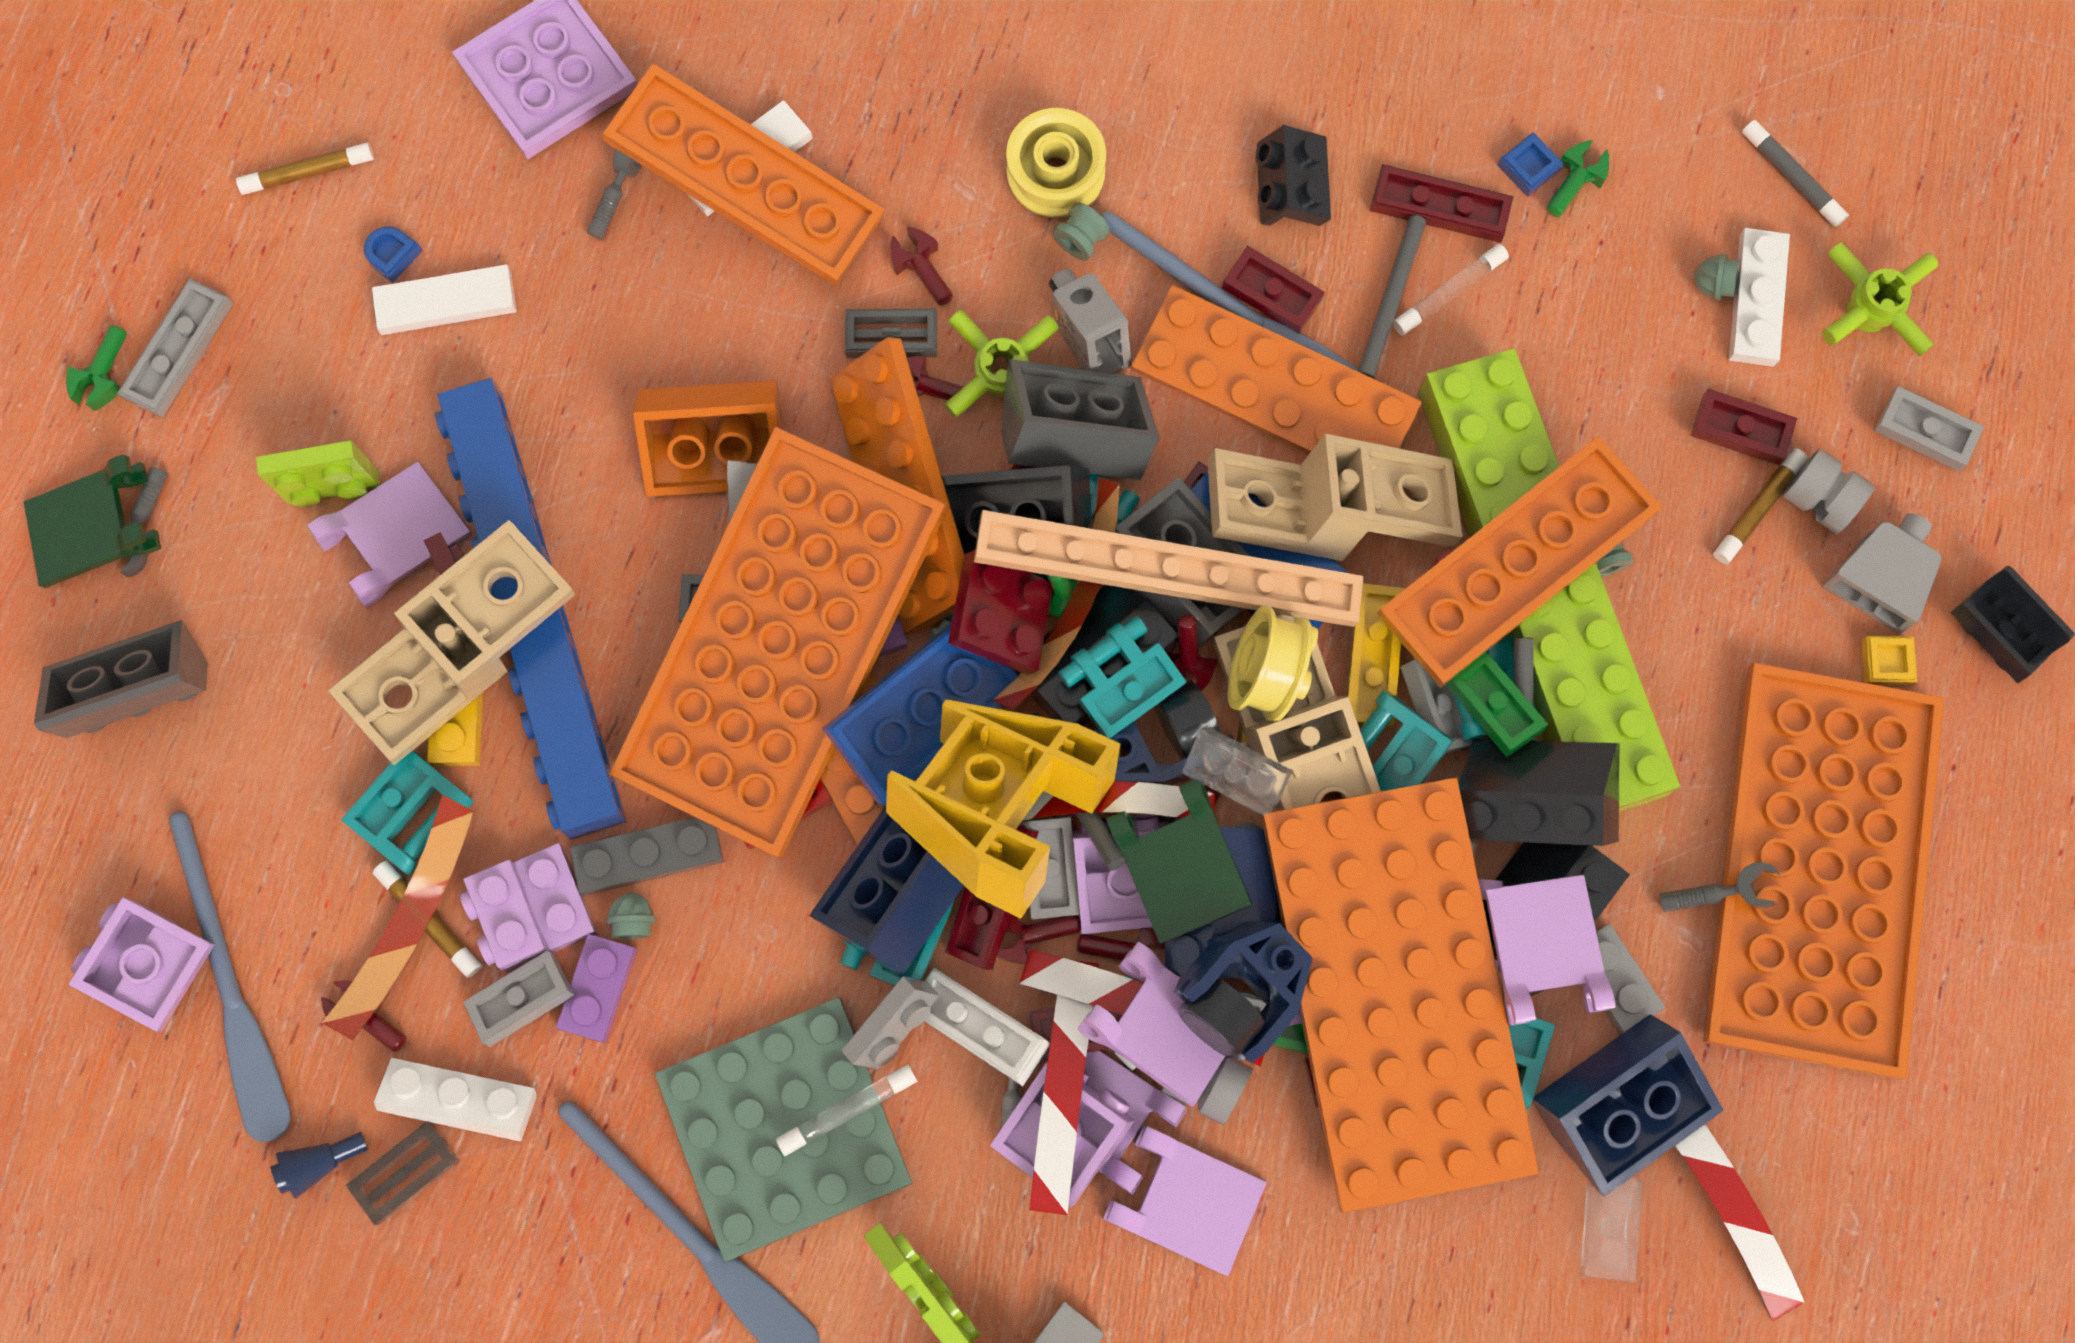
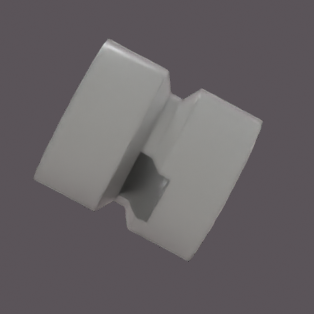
M1819 448L1796 474L1781 497L1803 512L1810 509L1814 510L1815 520L1838 535L1864 506L1876 486L1855 471L1843 473L1841 471L1842 462Z
M1224 1057L1197 1101L1199 1113L1224 1125L1238 1102L1253 1068L1239 1060ZM1165 1087L1162 1088V1093L1170 1096L1171 1098L1179 1101L1184 1105H1187L1186 1102L1181 1100L1168 1089H1166Z

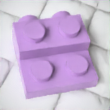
M1141 814L1132 816L1139 836L1168 825V821L1159 822L1158 815ZM1102 819L1103 822H1104V824L1106 825L1107 829L1109 830L1111 836L1113 837V835H1112V833H1111V831H1110V828H1109V826H1108L1107 820H1106V819ZM1081 823V830L1072 831L1081 933L1090 934L1153 927L1127 863L1125 862L1119 869L1109 870Z
M560 843L515 862L506 860L463 879L468 891L460 894L462 905L471 921L479 919L485 934L477 938L480 952L488 965L496 963L497 968L506 973L521 967L547 950L554 953L586 939L588 934H597L584 898L579 894L577 881L565 850Z
M122 897L118 904L116 902L111 904L101 917L98 928L102 931L92 947L86 946L75 959L71 971L75 974L68 985L150 1029L162 1032L215 944L177 925L175 921L133 899Z
M1047 1063L990 1145L1032 1178ZM1084 1071L1069 1196L1070 1207L1077 1203L1102 1164L1108 1161L1135 1121L1126 1113L1130 1105L1122 1097L1109 1089H1105L1101 1095L1086 1084L1090 1077L1086 1071Z

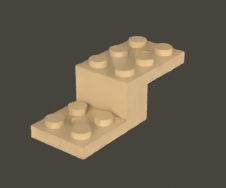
M1326 433L1301 465L1214 448L1207 458L1212 537L1340 561L1346 558L1368 531L1453 548L1463 538L1453 459ZM1403 488L1409 489L1411 495L1419 500V502L1408 498ZM1248 494L1257 495L1266 507L1257 506L1251 501Z
M508 520L394 612V615L405 629L334 685L328 692L395 766L508 671L499 657L570 600L575 593L516 526ZM502 577H510L518 582L516 593L506 600H499L491 595L493 583ZM398 685L410 687L412 689V698L407 706L395 709L387 705V695L392 688Z
M1276 614V617H1279V618H1282V619H1285V620H1288V621H1291V622H1293L1295 619L1298 618V617H1292V616H1286V615ZM1246 625L1211 637L1227 684L1233 657ZM1317 642L1311 653L1307 669L1312 673L1309 691L1304 699L1296 698L1288 713L1280 721H1270L1266 719L1264 711L1250 706H1246L1240 711L1237 710L1259 773L1269 775L1281 810L1321 803L1323 796L1332 791H1337L1344 799L1381 792L1349 697L1335 696Z

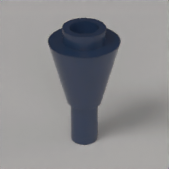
M358 1132L332 1145L326 1143L276 1153L278 1163L270 1166L280 1193L284 1194L290 1191L296 1199L338 1167V1163L369 1149L362 1132Z

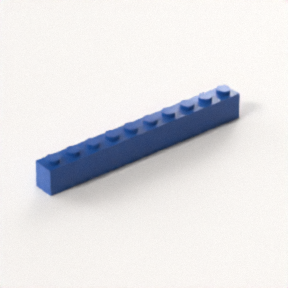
M484 379L437 394L441 411L435 412L436 422L444 439L450 438L453 452L447 454L448 464L456 481L462 480L465 495L459 496L460 506L467 523L474 522L478 536L471 539L472 548H475L510 520L552 566L504 399L493 379ZM510 577L499 578L491 587V595L499 600L509 599L516 593L518 582ZM562 605L508 650L511 652L515 666L508 669V675L516 696L523 694L527 711L520 714L521 721L528 739L536 740L540 756L534 757L533 762L540 783L542 785L548 783L553 801L546 803L550 822L554 830L561 828L562 833L573 840L626 823L627 821L615 779L609 775L611 771L610 762L565 608Z

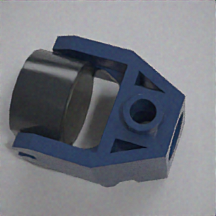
M1192 680L1187 681L1186 684L1155 705L1165 733L1173 748L1182 759L1175 764L1155 762L1135 721L1110 738L1120 743V749L1126 750L1129 754L1125 757H1118L1115 781L1144 782L1172 786L1221 760L1220 757H1222L1218 748L1223 742L1220 728L1206 698ZM1098 729L1094 731L1098 734H1101Z
M1251 921L1232 929L1230 933L1223 936L1210 938L1206 942L1208 946L1179 979L1174 993L1184 1001L1178 1008V1014L1183 1022L1204 1043L1227 1058L1236 1060L1239 1058L1240 1061L1247 1059L1250 1063H1253L1269 1050L1299 1012L1313 957L1280 923ZM1228 966L1266 1004L1260 1013L1241 993L1218 979Z

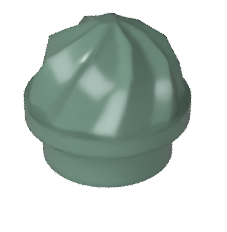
M1727 254L1705 259L1698 266L1694 274V279L1700 292L1715 300H1721L1722 296L1734 297L1740 260L1727 259Z
M627 893L614 901L606 918V924L611 925V938L616 939L651 937V924L656 923V916H654L653 909L648 901L635 893Z

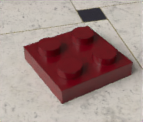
M975 550L965 554L948 644L1026 675L1039 671L1052 595L1050 581L1022 570L975 563Z

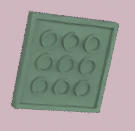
M839 997L655 1073L724 1262L738 1258L913 1184L868 1067L853 1065L841 1052L855 1034ZM798 1126L807 1144L784 1156L776 1142V1138Z

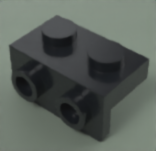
M1282 125L1257 143L1256 163L1258 164V204L1260 206L1261 224L1271 226L1283 217L1318 226L1331 220L1326 136Z
M2005 566L1977 587L1950 612L1960 622L1962 628L1978 641L1994 658L1996 664L2006 671L2017 684L2029 677L2053 652L2064 646L2075 636L2069 626L2011 566Z

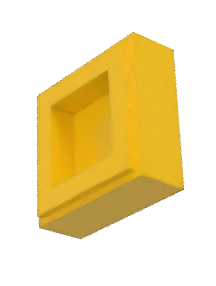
M1866 636L1861 639L1864 683L1879 686H1913L1918 682L1914 636Z

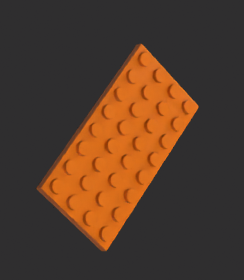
M775 427L609 775L777 858H783L835 748L822 728L859 698L949 507L936 499Z
M1753 663L1748 667L1722 887L1737 885L1740 872L1746 866L1755 862L1770 864L1781 875L1763 872L1752 885L1758 899L1775 901L1776 905L1772 907L1756 908L1751 906L1740 894L1726 896L1720 901L1703 1043L1897 1080L1907 1079L1945 697Z
M1457 777L1261 814L1282 925L1313 957L1299 1011L1339 1211L1346 1213L1539 1174Z

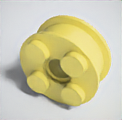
M1064 108L1043 109L1024 118L1010 135L1006 149L1007 180L1013 195L1025 208L1046 217L1069 216V210L1075 203L1079 202L1089 206L1097 198L1105 180L1106 146L1101 132L1087 117L1076 111ZM1051 158H1061L1067 163L1061 167H1052L1046 162Z
M1261 606L1248 621L1233 657L1227 689L1229 706L1238 711L1246 706H1250L1264 711L1266 719L1273 722L1280 721L1288 713L1296 698L1304 699L1309 691L1312 673L1307 669L1311 653L1317 642L1318 629L1312 627L1310 621L1303 617H1299L1291 622L1276 617L1273 608L1269 606Z

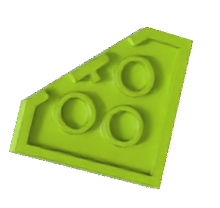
M878 1223L863 1235L899 1288L905 1292L919 1311L922 1310L920 1313L921 1317L941 1343H975L974 1340L981 1333L963 1309L961 1310L953 1300L955 1296L941 1276L933 1271L920 1252H916L902 1232L893 1237L881 1223Z

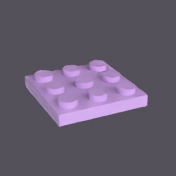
M534 0L452 51L458 65L527 160L629 96L638 84L635 77L578 0Z

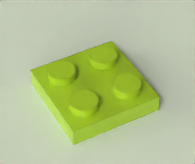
M352 440L256 457L258 476L288 504L297 507L314 506L320 503V499L334 496L345 499L359 498L367 494L368 490H373L381 485L379 470Z

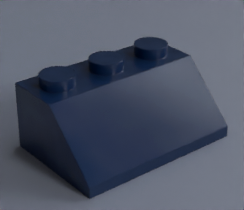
M885 806L809 916L870 959L902 977L964 885L886 813Z
M1220 827L1253 905L1166 942L1165 967L1175 975L1183 976L1208 946L1206 942L1210 938L1223 936L1230 933L1232 929L1251 921L1279 923V904L1264 829ZM1230 966L1219 976L1220 978H1240Z
M1651 1014L1533 1098L1534 1104L1553 1137L1602 1196L1609 1194L1724 1111L1682 1033Z

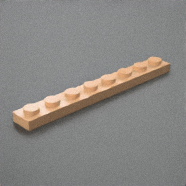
M982 511L974 556L975 563L1257 610L1261 606H1269L1273 608L1275 614L1298 618L1303 617L1310 620L1354 627L1359 622L1363 576L1003 513Z

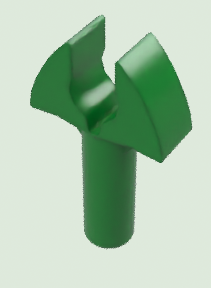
M1593 140L1579 143L1562 155L1560 160L1564 163L1563 166L1569 169V175L1546 206L1550 215L1554 217L1562 216L1585 183L1591 182L1598 188L1602 187L1609 171V154L1607 149L1596 165H1589L1587 168L1582 167L1584 164L1583 157L1589 150Z
M115 325L109 326L90 366L82 370L68 366L66 374L67 392L69 398L77 405L80 404L85 389L90 385L95 386L87 399L86 405L93 411L105 406L118 395L117 393L121 387L114 381H110L108 373L127 336L124 329Z
M1047 575L1053 589L1048 613L1061 619L1071 600L1078 580Z

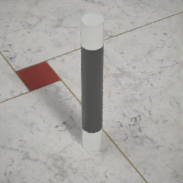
M1756 120L1750 122L1741 133L1835 228L1849 216Z

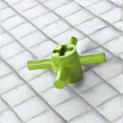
M1842 242L1838 243L1827 253L1855 285L1846 307L1847 313L1822 331V336L1828 344H1837L1856 328L1869 333L1878 332L1891 325L1919 357L1935 345L1906 313L1912 295L1911 287L1939 266L1934 255L1930 253L1924 254L1902 272L1893 269H1880L1870 273ZM1873 296L1877 297V300L1881 303L1879 304L1877 301H1875Z
M962 309L957 311L948 322L977 352L974 362L975 378L944 404L947 411L954 418H957L986 392L993 396L1004 397L1007 371L1000 369L994 375L988 367L998 357L1006 358L1007 363H1009L1010 359L1029 362L1028 355L1059 329L1054 319L1046 315L1018 341L1008 338L989 340Z

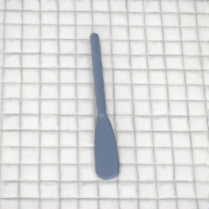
M1105 211L1101 214L1108 223L1112 235L1208 302L1358 371L1356 366L1322 344L1301 333H1296L1281 323L1260 316L1113 212Z
M176 811L169 818L170 828L202 936L205 940L215 944L208 957L223 1004L224 1037L231 1078L243 1125L248 1135L254 1140L264 1143L275 1141L289 1127L291 1120L290 1107L275 1062L256 1019L242 999L190 819L185 812Z
M566 1101L560 1105L558 1109L560 1118L699 1259L712 1285L740 1322L759 1343H820L819 1334L813 1324L774 1287L737 1258L724 1262L719 1248L714 1246L575 1103Z

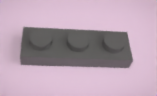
M696 817L570 847L578 890L582 896L724 862L717 828Z

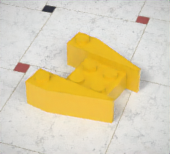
M945 700L942 704L940 742L944 745L916 782L892 770L887 775L886 813L976 897L1021 919L1046 882L1050 846L1017 831V827L1043 791L1092 814L1115 781L1120 743L1077 723Z

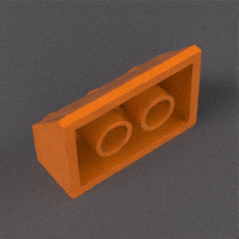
M778 380L639 389L633 417L646 497L728 492V460L758 464L774 428L777 427L783 430Z

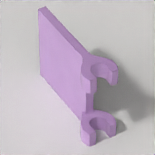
M418 462L342 510L320 516L307 525L323 551L331 549L347 535L371 567L372 571L365 572L349 582L354 593L365 608L378 602L394 584L433 560L423 540L441 532L451 548L471 535L469 529Z
M1584 875L1484 891L1504 987L1505 1012L1509 1026L1536 1020L1529 992L1582 984L1587 1014L1615 1008L1613 991L1604 971Z
M1137 942L1134 948L1127 953L1119 968L1130 977L1144 983L1120 1020L1117 1022L1107 1010L1096 1005L1091 1012L1087 1013L1077 1030L1086 1038L1111 1048L1193 1107L1225 1056L1204 1043L1183 1022L1178 1014V1008L1184 1001L1174 993L1180 978L1164 967L1151 949Z
M1101 1051L1089 1052L1086 1056L1085 1071L1090 1077L1086 1084L1101 1095L1105 1089H1109L1122 1097L1130 1105L1126 1113L1135 1119L1111 1157L1102 1164L1098 1171L1133 1195L1142 1182L1143 1177L1121 1162V1157L1151 1112L1177 1127L1187 1110L1181 1103L1162 1093Z
M1141 1126L1134 1145L1159 1155V1164L1138 1211L1110 1200L1102 1219L1225 1276H1229L1267 1182L1189 1147L1155 1129Z

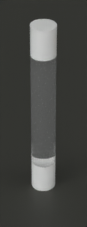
M1501 244L1495 245L1393 321L1395 330L1401 336H1404L1507 260L1509 254L1505 247Z
M909 1064L777 1137L776 1142L783 1155L787 1156L918 1081Z

